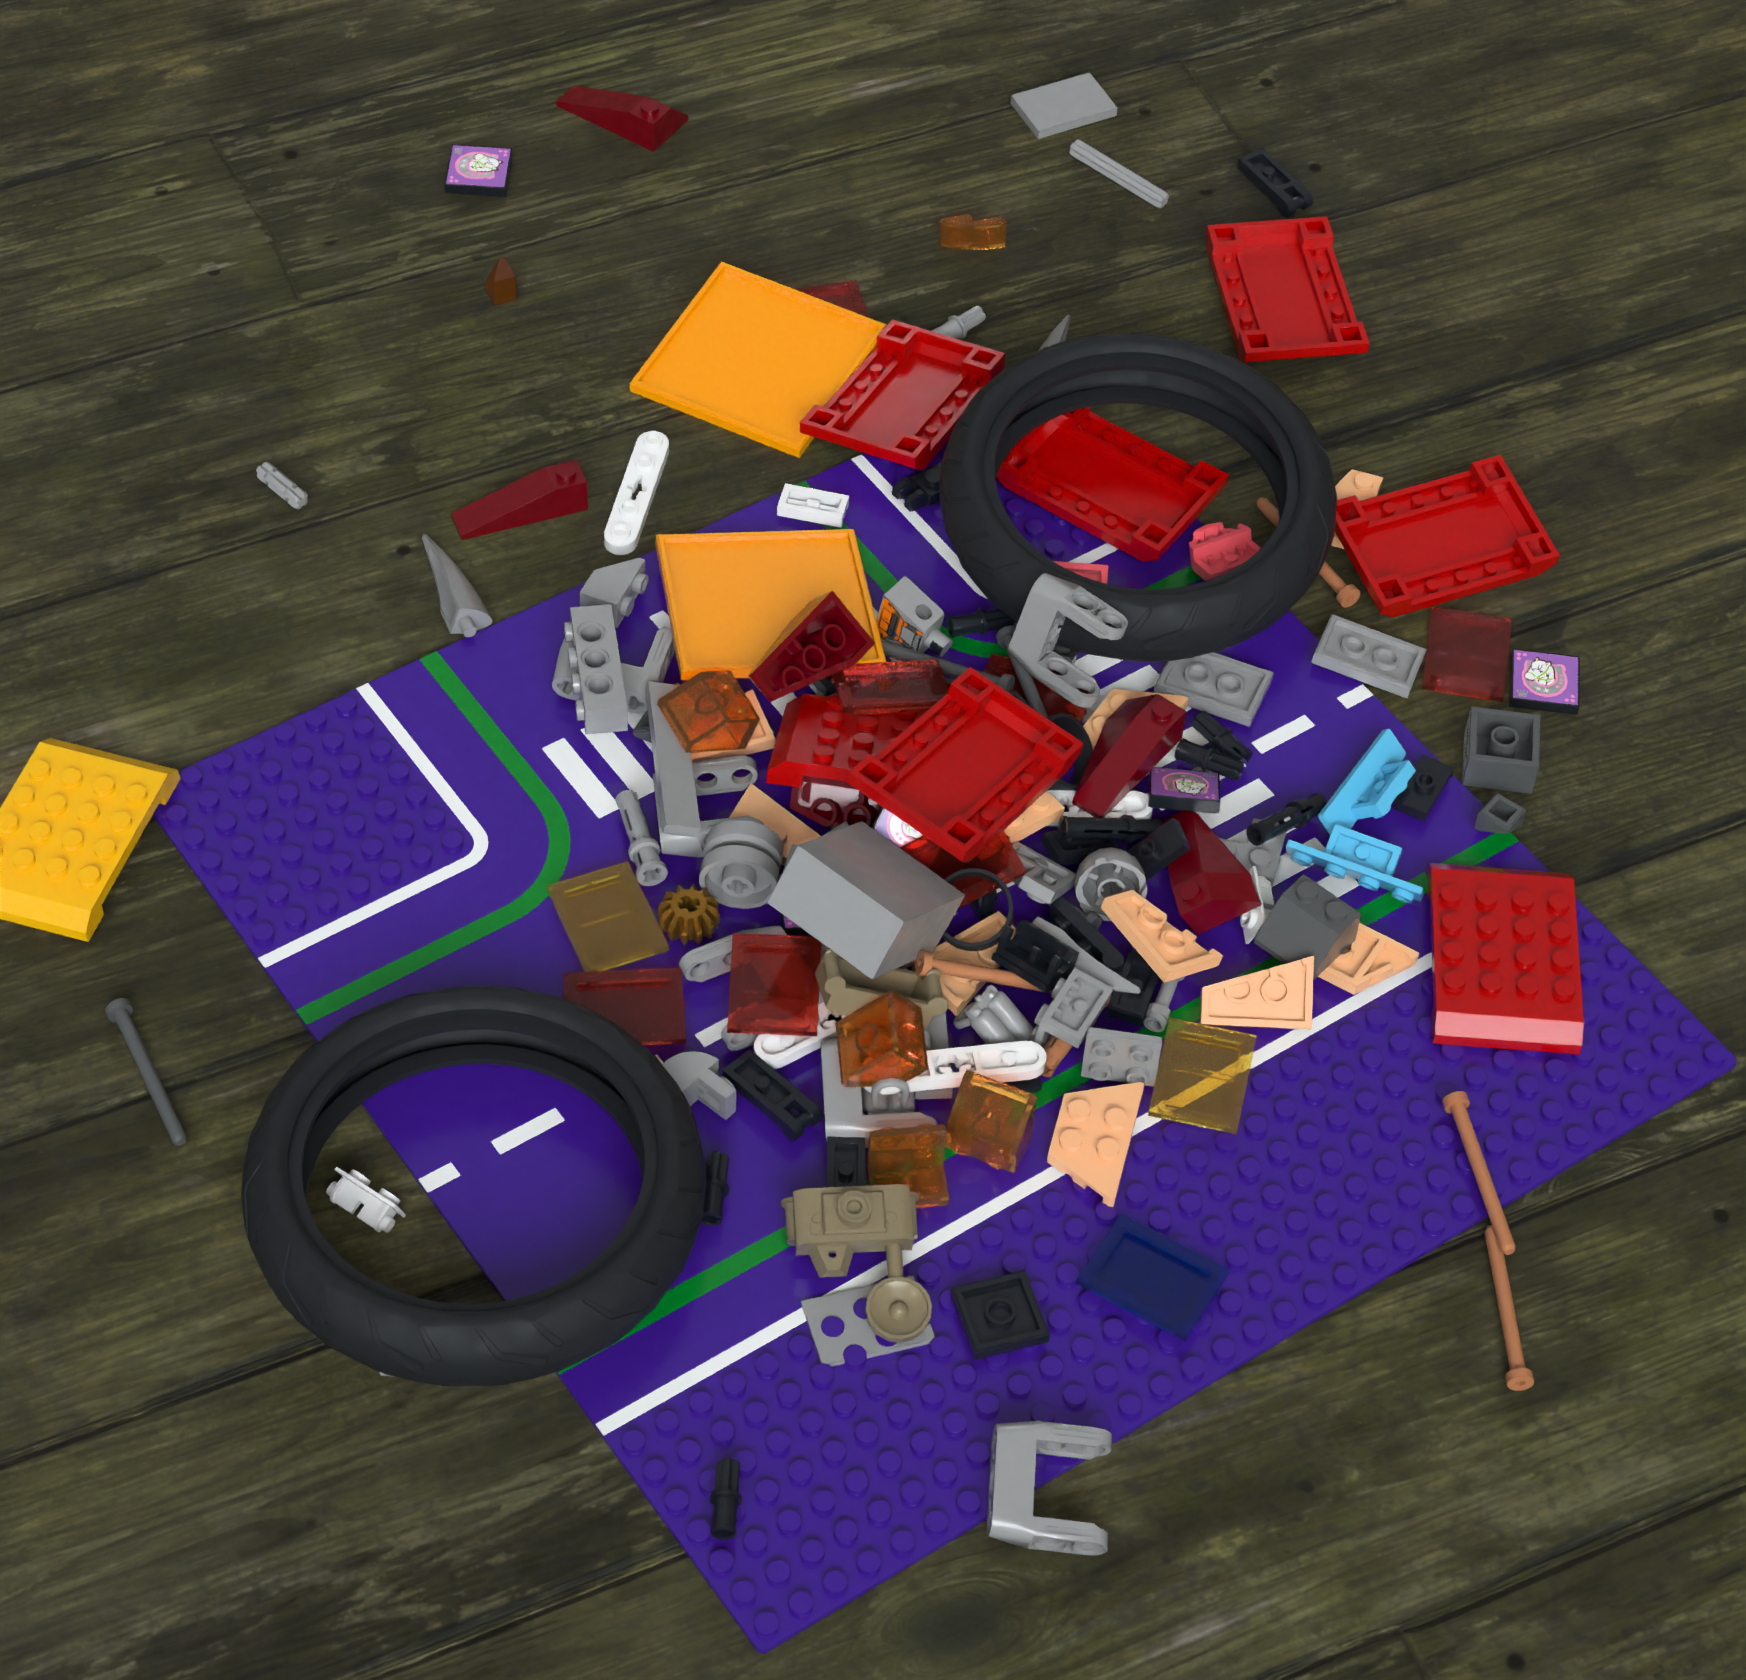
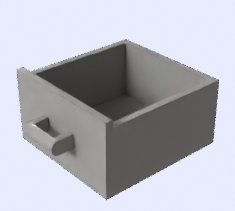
M860 821L798 845L767 903L873 980L916 960L921 950L929 951L933 954L965 894L866 823Z

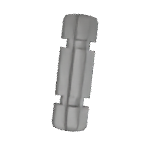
M264 462L257 467V478L263 483L268 484L269 488L285 501H288L287 503L293 508L300 509L308 503V494L300 487H296L297 485L277 470L270 462Z

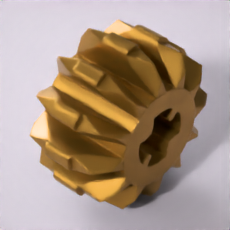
M694 883L690 889H683L678 885L676 893L666 891L664 901L660 902L658 907L659 926L662 932L668 933L670 941L680 938L684 946L688 940H694L700 945L702 937L712 938L714 928H717L720 922L716 897H710L707 888L697 891Z

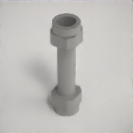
M1185 976L1165 983L1162 982L1155 1003L1149 1004L1143 1023L1147 1029L1153 1032H1162L1165 1029L1170 1017V1002L1178 981L1184 980Z

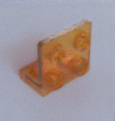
M921 1124L917 1127L896 1129L885 1127L880 1130L870 1131L867 1159L868 1185H909L911 1192L919 1194L916 1208L948 1205L949 1192L944 1170L946 1126L944 1124Z

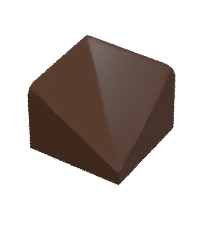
M505 257L498 259L485 282V289L494 305L514 301L517 297L516 275Z

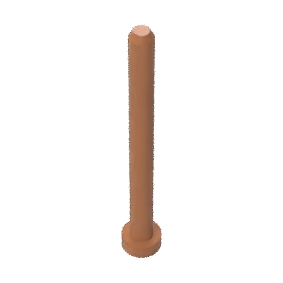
M1259 498L1257 500V507L1277 528L1279 524V511L1267 498ZM1324 561L1319 575L1337 593L1336 600L1342 607L1352 606L1359 599L1360 591L1353 584L1347 585Z
M921 950L915 961V973L921 977H925L929 970L937 969L942 975L1041 991L1011 971L933 958L932 952Z
M1464 1091L1450 1093L1442 1100L1444 1109L1447 1113H1452L1500 1249L1504 1254L1510 1255L1515 1252L1516 1245L1466 1109L1470 1105L1468 1095Z
M1489 1225L1484 1233L1510 1371L1505 1375L1506 1384L1511 1390L1522 1391L1533 1386L1534 1377L1533 1372L1525 1367L1505 1256L1500 1249L1492 1225Z

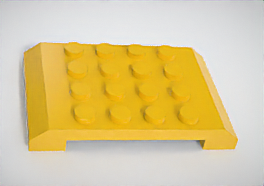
M53 738L39 742L0 807V919L89 942L104 916L102 908L104 900L159 804H167L181 779L179 771Z

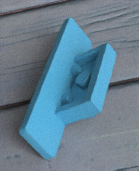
M1390 729L1381 731L1318 814L1319 820L1330 836L1335 824L1351 829L1359 819L1370 817L1376 819L1384 816L1390 811L1391 804L1398 794L1407 788V782L1416 770L1409 760L1402 761L1406 756V752Z
M1337 824L1333 828L1324 852L1292 840H1288L1286 844L1287 854L1292 855L1290 859L1300 865L1310 867L1311 863L1325 867L1324 872L1340 879H1344L1345 875L1358 879V884L1369 890L1378 891L1380 887L1391 891V896L1402 902L1412 903V900L1421 902L1423 898L1422 887L1393 877L1403 851L1401 847Z

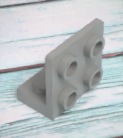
M1074 968L1067 980L1061 977L1051 994V997L1054 998L1051 1004L1047 1005L1044 1003L1034 1021L1037 1025L1028 1041L1038 1043L1044 1048L1053 1035L1078 1049L1087 1035V1029L1093 1026L1111 998L1114 988Z
M1089 1027L1085 1041L1081 1076L1099 1081L1142 1082L1146 1086L1155 1087L1162 1038Z

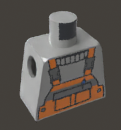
M906 576L884 594L876 619L882 640L924 653L929 648L940 657L949 650L953 643L952 639L940 631L945 616L943 610Z

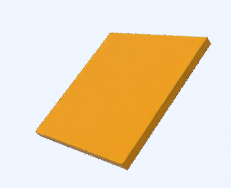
M721 261L629 383L630 392L800 458L814 439L812 436L800 433V421L814 405L823 407L875 350L877 347V336L887 325Z
M854 529L656 535L655 546L681 680L750 678L748 676L792 619L810 601L832 590L875 642L855 665L832 675L886 672L887 662Z

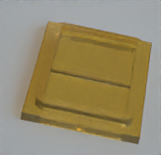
M628 861L547 885V892L587 976L669 951L668 942Z
M1169 1018L1148 1116L1237 1134L1257 1035Z

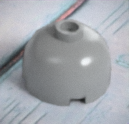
M1112 847L1098 849L1089 854L1078 866L1074 881L1076 897L1080 902V907L1087 914L1095 912L1102 917V920L1111 921L1100 908L1105 897L1134 890L1143 898H1146L1147 884L1145 872L1136 857L1125 850Z

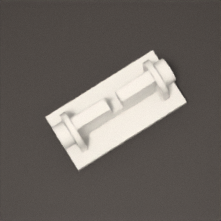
M1255 866L1248 872L1254 879L1262 905L1240 915V924L1243 928L1246 944H1249L1256 937L1272 911L1271 909L1274 907L1271 882L1264 876H1258Z
M338 1167L335 1168L341 1179L338 1183L336 1181L332 1182L326 1191L332 1203L337 1204L352 1215L362 1203L364 1206L356 1217L374 1228L377 1232L382 1230L386 1233L390 1232L395 1225L393 1217L396 1213L403 1218L406 1216L397 1206L400 1200L384 1188H381L378 1193L368 1187L371 1181L354 1169L348 1174Z

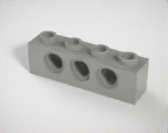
M612 605L570 607V622H564L566 643L572 642L573 647L568 648L569 668H576V673L571 674L573 694H580V699L575 700L577 721L584 720L585 734L628 731V707Z

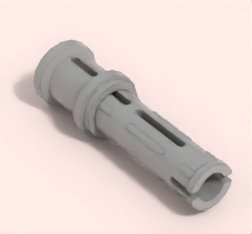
M633 790L622 791L616 796L615 801L630 840L628 854L630 860L636 864L637 870L635 875L637 881L643 886L657 885L664 881L668 874L666 864L660 861L659 844L650 836L637 793H633Z

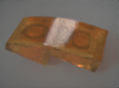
M970 213L943 218L940 222L939 243L943 247L963 250H985L1005 247L1007 222L1003 216L973 221Z

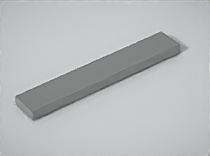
M648 681L645 694L662 831L667 834L698 838L701 826L682 686Z

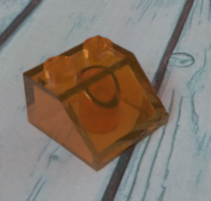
M731 671L700 672L661 697L657 703L686 753L746 749L760 720Z
M891 990L835 1023L841 1085L845 1087H873L877 1081L886 1078H898L907 1082L928 1070L922 1009L895 991Z
M966 1069L947 1123L945 1147L952 1149L959 1155L971 1156L984 1161L993 1168L1015 1173L1032 1140L1037 1096Z

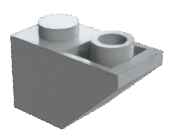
M635 558L595 569L580 591V607L611 604L614 624L618 628L624 616L628 617L631 614L637 595L639 593L643 594L648 585L649 576L645 574V559Z

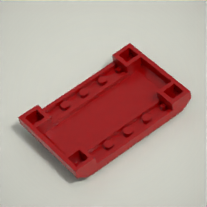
M1327 216L1207 225V253L1240 361L1256 362L1368 353L1370 343L1363 322H1357L1332 247L1334 235Z
M892 319L878 334L875 350L823 407L814 405L800 421V433L914 469L924 470L948 442L954 426L964 413L971 399L983 386L1003 370L1005 353Z
M1091 407L1062 414L1035 428L1018 442L1003 461L996 477L1005 488L1142 562L1159 560L1228 484L1229 474L1203 460L1196 466L1185 462L1090 411Z
M1501 455L1472 462L1469 471L1359 501L1356 495L1337 500L1335 533L1380 614L1392 618L1538 576L1557 564L1560 557L1556 547Z
M969 667L950 684L948 693L875 757L869 754L848 773L846 782L960 861L970 862L1070 769L1080 755L1084 743Z
M803 694L786 704L767 769L766 783L801 788L804 776L846 781L849 771L869 754L875 757L928 710L916 708L910 704L897 706L882 704L877 700L871 699L865 701L851 700L841 695L828 697Z
M1428 863L1426 878L1427 899L1430 900L1434 1000L1431 1014L1432 1044L1580 1055L1583 1042L1584 1016L1575 883L1571 873Z

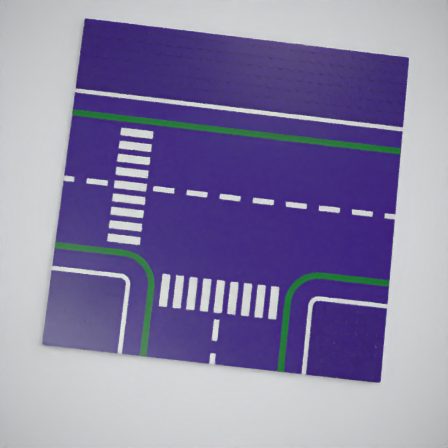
M947 443L924 470L942 461ZM863 453L796 484L797 486L849 495V506L846 509V515L843 518L841 528L777 516V505L782 494L781 491L690 533L854 529L875 618L877 619L884 594L906 576L943 610L945 616L940 631L953 640L951 647L942 657L929 648L924 654L999 677L1004 673L1013 675L1015 682L1012 691H1017L1027 702L1007 650L1000 647L997 642L996 634L1000 629L987 631L982 636L979 633L951 638L947 627L948 616L975 613L976 609L979 608L983 611L999 608L982 593L963 569L946 534L940 501L910 512L904 506L906 497L897 500L892 495L891 491L896 483L902 481L905 477L911 478L924 470L914 469ZM997 477L995 478L998 495L1013 525L1035 549L1052 561L1108 565L1107 584L1126 588L1169 589L1205 582L1193 571L1190 564L1189 542L1193 540V532L1204 526L1197 518L1159 560L1142 562L1008 490ZM656 550L638 557L645 559V574L649 576L648 585L643 594L639 593L637 595L631 614L628 617L624 616L618 628L615 627L620 662L638 667H644L657 631L663 627L671 629ZM586 582L476 632L472 637L461 639L179 770L181 779L167 804H159L152 815L316 1042L341 1023L372 1007L393 999L447 987L494 985L522 988L561 997L564 1000H569L591 1009L618 1024L648 1048L661 1064L672 1056L683 1052H703L719 1059L718 1076L721 1077L722 1070L748 1049L754 1052V1045L738 1051H731L721 1037L723 1028L734 1016L774 1001L752 964H747L704 982L689 981L685 978L679 967V962L689 951L742 930L777 925L782 927L780 912L768 903L761 907L749 909L731 908L718 903V913H720L718 927L714 928L712 938L702 937L700 945L694 940H688L684 946L680 938L670 941L668 933L662 932L659 926L658 907L660 902L664 901L666 891L676 893L678 885L683 889H690L693 883L697 891L702 890L699 885V874L704 857L662 854L653 782L655 767L652 743L637 738L632 733L645 712L640 714L628 712V731L585 734L584 720L577 721L575 700L561 697L552 688L559 651L565 638L564 622H570V607H580V591ZM1289 610L1266 630L1235 646L1226 647L1225 650L1214 652L1274 672L1272 682L1250 727L1209 714L1224 728L1229 727L1233 731L1232 735L1253 752L1248 763L1242 758L1241 761H1243L1245 768L1239 780L1235 781L1219 775V813L1196 812L1218 838L1246 844L1248 839L1246 830L1252 824L1253 818L1262 820L1285 809L1289 802L1297 799L1303 800L1314 793L1323 795L1328 803L1382 730L1390 729L1406 752V756L1402 761L1409 760L1414 768L1422 755L1439 761L1360 681L1311 663L1319 640ZM674 652L663 683L682 686L687 726L698 719L705 721L717 714L718 708L727 703L730 706L743 699L744 693L753 689L773 732L775 742L788 702L803 694L824 696L812 683L770 702L751 678L681 680L676 652ZM1079 652L1075 666L1092 676L1100 688L1097 701L1090 708L1079 707L1071 703L1033 676L1032 678L1048 717L1065 713L1074 717L1083 726L1112 689L1153 693L1154 686L1167 661H1125ZM885 656L887 662L886 669L957 679ZM876 677L832 695H841L847 699L858 701L870 700L873 689L877 687L875 684ZM1077 688L1082 693L1090 694L1083 689ZM1187 706L1185 709L1186 717L1182 739L1185 738L1190 742L1210 748L1211 743L1191 725L1194 716L1203 711ZM1178 743L1154 766L1202 771L1200 767L1175 759ZM773 749L745 755L751 757L757 766L758 777L753 784L820 836L832 830V828L825 827L790 808L791 786L766 783L767 769ZM1076 760L1061 777L1063 781L1069 784L1075 775ZM739 769L736 770L733 773V775L736 777H745L750 773V771L747 769ZM1149 772L1131 791H1139L1148 795ZM704 773L697 779L700 781H710L715 778V775ZM1453 775L1425 822L1393 809V801L1390 811L1384 816L1376 819L1373 817L1359 819L1351 828V830L1402 848L1403 851L1393 877L1422 887L1424 895L1421 902L1412 900V903L1402 902L1392 897L1391 891L1379 887L1378 891L1369 890L1360 886L1358 879L1345 875L1344 879L1336 878L1324 872L1325 867L1311 863V866L1308 867L1290 859L1292 855L1287 854L1286 851L1288 840L1323 852L1325 851L1330 834L1318 816L1312 818L1309 824L1302 828H1292L1287 831L1271 889L1274 906L1280 896L1304 874L1360 912L1361 918L1359 923L1419 952L1417 963L1414 966L1355 995L1317 977L1313 981L1312 1029L1310 1030L1200 1025L1202 987L1283 965L1284 963L1256 945L1254 939L1249 944L1245 943L1243 928L1240 924L1241 916H1237L1197 935L1180 916L1171 888L1168 866L1146 881L1147 895L1145 899L1167 914L1166 921L1181 932L1185 929L1189 930L1197 936L1195 940L1197 944L1208 952L1211 949H1215L1223 955L1219 966L1187 975L1184 980L1178 981L1169 1005L1170 1017L1162 1032H1153L1147 1029L1144 1023L1142 1026L1109 1017L1107 1016L1108 1006L1104 1007L1093 1026L1094 1028L1162 1038L1155 1087L1144 1085L1114 1208L1103 1203V1196L1089 1186L1083 1189L1072 1181L1070 1175L1060 1172L1047 1163L1049 1148L1065 1093L1129 1084L1111 1080L1099 1081L1081 1076L1086 1037L1078 1049L1072 1046L1051 1077L1039 1076L1042 1081L1041 1091L977 1114L973 1113L959 1087L953 1088L952 1098L916 1099L914 1112H921L926 1116L933 1117L937 1121L938 1137L935 1141L923 1145L865 1148V1186L904 1184L909 1185L911 1192L919 1194V1200L916 1201L918 1237L913 1241L912 1250H902L904 1277L913 1276L914 1280L920 1283L929 1294L932 1303L929 1324L935 1336L930 1344L867 1358L866 1350L862 1346L854 1344L845 1348L843 1352L844 1364L831 1367L819 1361L801 1301L878 1284L883 1279L888 1278L886 1251L853 1253L847 1276L819 1277L810 1256H796L795 1246L787 1245L785 1208L781 1206V1200L793 1197V1191L824 1188L827 1184V1142L821 1048L781 1068L774 1069L814 1102L823 1114V1119L815 1126L809 1125L806 1127L804 1135L796 1141L789 1140L777 1124L738 1091H736V1112L727 1120H724L699 1100L690 1106L697 1123L705 1164L708 1155H712L714 1151H720L721 1154L728 1155L729 1157L726 1182L729 1186V1194L724 1197L722 1223L717 1226H706L700 1223L694 1246L683 1271L664 1294L654 1310L630 1332L608 1348L555 1373L755 1650L765 1654L986 1521L991 1443L996 1423L1044 1421L1105 1429L1112 1434V1445L1489 1217L1452 1113H1447L1444 1109L1442 1100L1446 1095L1456 1091L1467 1093L1470 1105L1466 1109L1500 1204L1504 1208L1729 1072L1736 1065V1057L1577 898L1576 913L1584 1016L1583 1042L1580 1055L1432 1044L1431 1014L1434 1000L1430 900L1427 899L1426 878L1428 863L1550 872L1511 832L1502 834L1475 829L1477 815L1484 805ZM747 788L744 791L697 796L700 821L729 818ZM625 790H633V793H637L650 836L659 844L660 861L666 864L668 870L665 880L654 886H643L638 883L635 875L637 870L636 864L630 860L628 854L630 840L615 801L616 796ZM1063 805L1065 807L1064 812H1069L1067 805ZM1153 808L1151 819L1159 818L1163 821L1182 810ZM1287 817V818L1284 819V821L1286 822V821L1290 820L1291 818H1290V817ZM1045 826L1018 842L1052 860L1041 839L1045 832L1057 831L1058 826ZM1114 839L1119 848L1125 851L1141 841L1134 840L1132 843H1122L1119 839ZM1004 850L998 852L997 854L1002 856ZM939 854L931 871L945 880L950 874ZM978 859L981 869L998 876L1009 889L1014 909L1012 925L1017 928L1020 921L1027 920L1032 923L1037 916L1049 922V905L1032 900L1028 897L1026 891L1018 887L1019 885ZM1080 863L1063 865V867L1076 874ZM781 865L779 873H783L784 865ZM954 882V883L952 884V886H954L956 889H958V890L960 891V889L958 888V886H957L956 883ZM993 883L997 891V900L994 904L993 914L1000 911L1007 919L1009 911L1008 900L1001 888ZM1074 884L1073 888L1062 896L1082 910L1080 902L1076 897ZM965 897L946 929V932L951 937L982 921L978 919ZM1102 920L1098 931L1123 955L1125 963L1128 953H1132L1133 946L1112 921ZM813 936L789 937L814 977ZM942 937L938 945L944 943L946 940ZM1000 966V967L998 968V969H1000V970L1009 971L1008 969L1004 968L1003 966ZM1159 979L1151 1003H1155L1163 982L1161 979ZM988 982L975 995H982L988 985H993L998 991H1002L1008 996L1033 1028L1037 1025L1034 1021L1044 1003L1050 1005L1054 999L1051 997L1052 993ZM975 996L971 999V1001H970L966 1006H968L969 1004L975 1002V999H974ZM949 1008L947 1009L946 1023L949 1048L986 1045L971 1025L957 1029L953 1024L956 1016ZM831 1014L829 1015L828 1021L834 1019L835 1021H837V1023L841 1022L842 1016L836 1018ZM896 1026V1027H897V1030H908V1029H909V1028H905V1027ZM859 1028L849 1034L865 1031L868 1029ZM950 1063L952 1072H959V1068L955 1066V1063ZM492 1064L443 1067L405 1078L384 1088L361 1104L503 1301L527 1296L552 1287L589 1265L619 1235L637 1203L643 1183L641 1168L624 1132L615 1120L595 1101L574 1087L548 1075L528 1069ZM794 1108L791 1111H789V1113L793 1117H796L798 1114H800ZM829 1254V1256L834 1258L836 1254ZM1025 1271L1049 1331V1342L974 1361L950 1297L951 1288ZM867 1298L857 1300L853 1307L855 1315L861 1319H867L865 1314ZM835 1316L827 1317L821 1323L822 1332L829 1337L840 1336L845 1328L844 1322ZM876 1335V1341L882 1346L890 1347L896 1344V1342L886 1341ZM1036 1454L1034 1491L1086 1459ZM723 1458H731V1460H736L740 1463L738 1493L742 1496V1503L737 1507V1534L735 1538L730 1540L716 1539L710 1533L713 1516V1504L710 1502V1494L715 1490L716 1464L722 1461Z

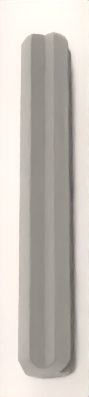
M1077 139L1071 144L1069 152L1071 156L1156 208L1161 209L1168 203L1169 194L1163 189L1082 140Z

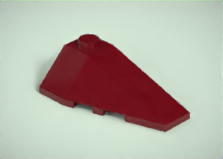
M572 86L556 101L557 107L652 152L657 150L688 121V115L641 95Z
M577 460L539 467L451 513L452 520L460 539L466 540L588 510L587 481Z
M832 590L810 601L792 619L748 676L765 697L772 702L855 665L875 642Z
M1159 694L1126 700L1105 721L1073 797L1072 804L1093 817L1104 818L1182 739L1186 710Z
M804 776L801 788L792 787L790 808L832 829L845 821L849 826L863 821L872 827L882 807L846 781Z
M1181 811L1162 821L1163 824L1171 818L1179 821L1190 847L1189 851L1168 865V871L1180 916L1197 935L1262 905L1252 875L1196 812Z

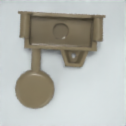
M827 949L815 972L826 1008L833 1013L846 1015L854 1025L863 1029H876L879 1022L910 1029H924L929 1026L933 1016L945 1013L949 1006L947 999L942 995L940 971L932 969L927 972L925 977L917 976L915 971L907 969L912 967V962L872 980L834 951Z
M904 1184L805 1188L793 1191V1197L782 1199L781 1206L785 1208L787 1245L795 1246L796 1256L809 1255L819 1277L847 1276L853 1253L886 1251L888 1278L876 1284L867 1297L865 1314L868 1324L877 1336L889 1342L903 1343L912 1341L921 1335L930 1323L932 1303L929 1294L920 1283L911 1278L904 1277L902 1250H912L913 1241L918 1237L916 1201L919 1200V1194L911 1192L909 1185ZM829 1254H836V1256L831 1258Z

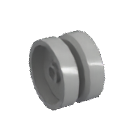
M737 819L719 823L712 827L706 835L704 859L701 862L699 874L700 887L702 890L707 888L710 897H716L718 903L731 908L749 909L765 905L779 881V870L783 858V842L778 834L769 827L754 821Z

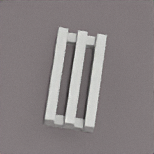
M785 483L777 505V516L841 528L843 518L846 515V509L849 506V495Z

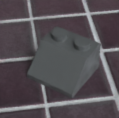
M1303 874L1280 896L1256 935L1254 943L1284 964L1314 956V981L1356 940L1361 913Z

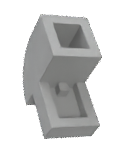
M683 1052L672 1056L662 1064L677 1082L690 1106L699 1100L724 1120H727L736 1112V1089L727 1078L718 1076L719 1059L703 1052Z

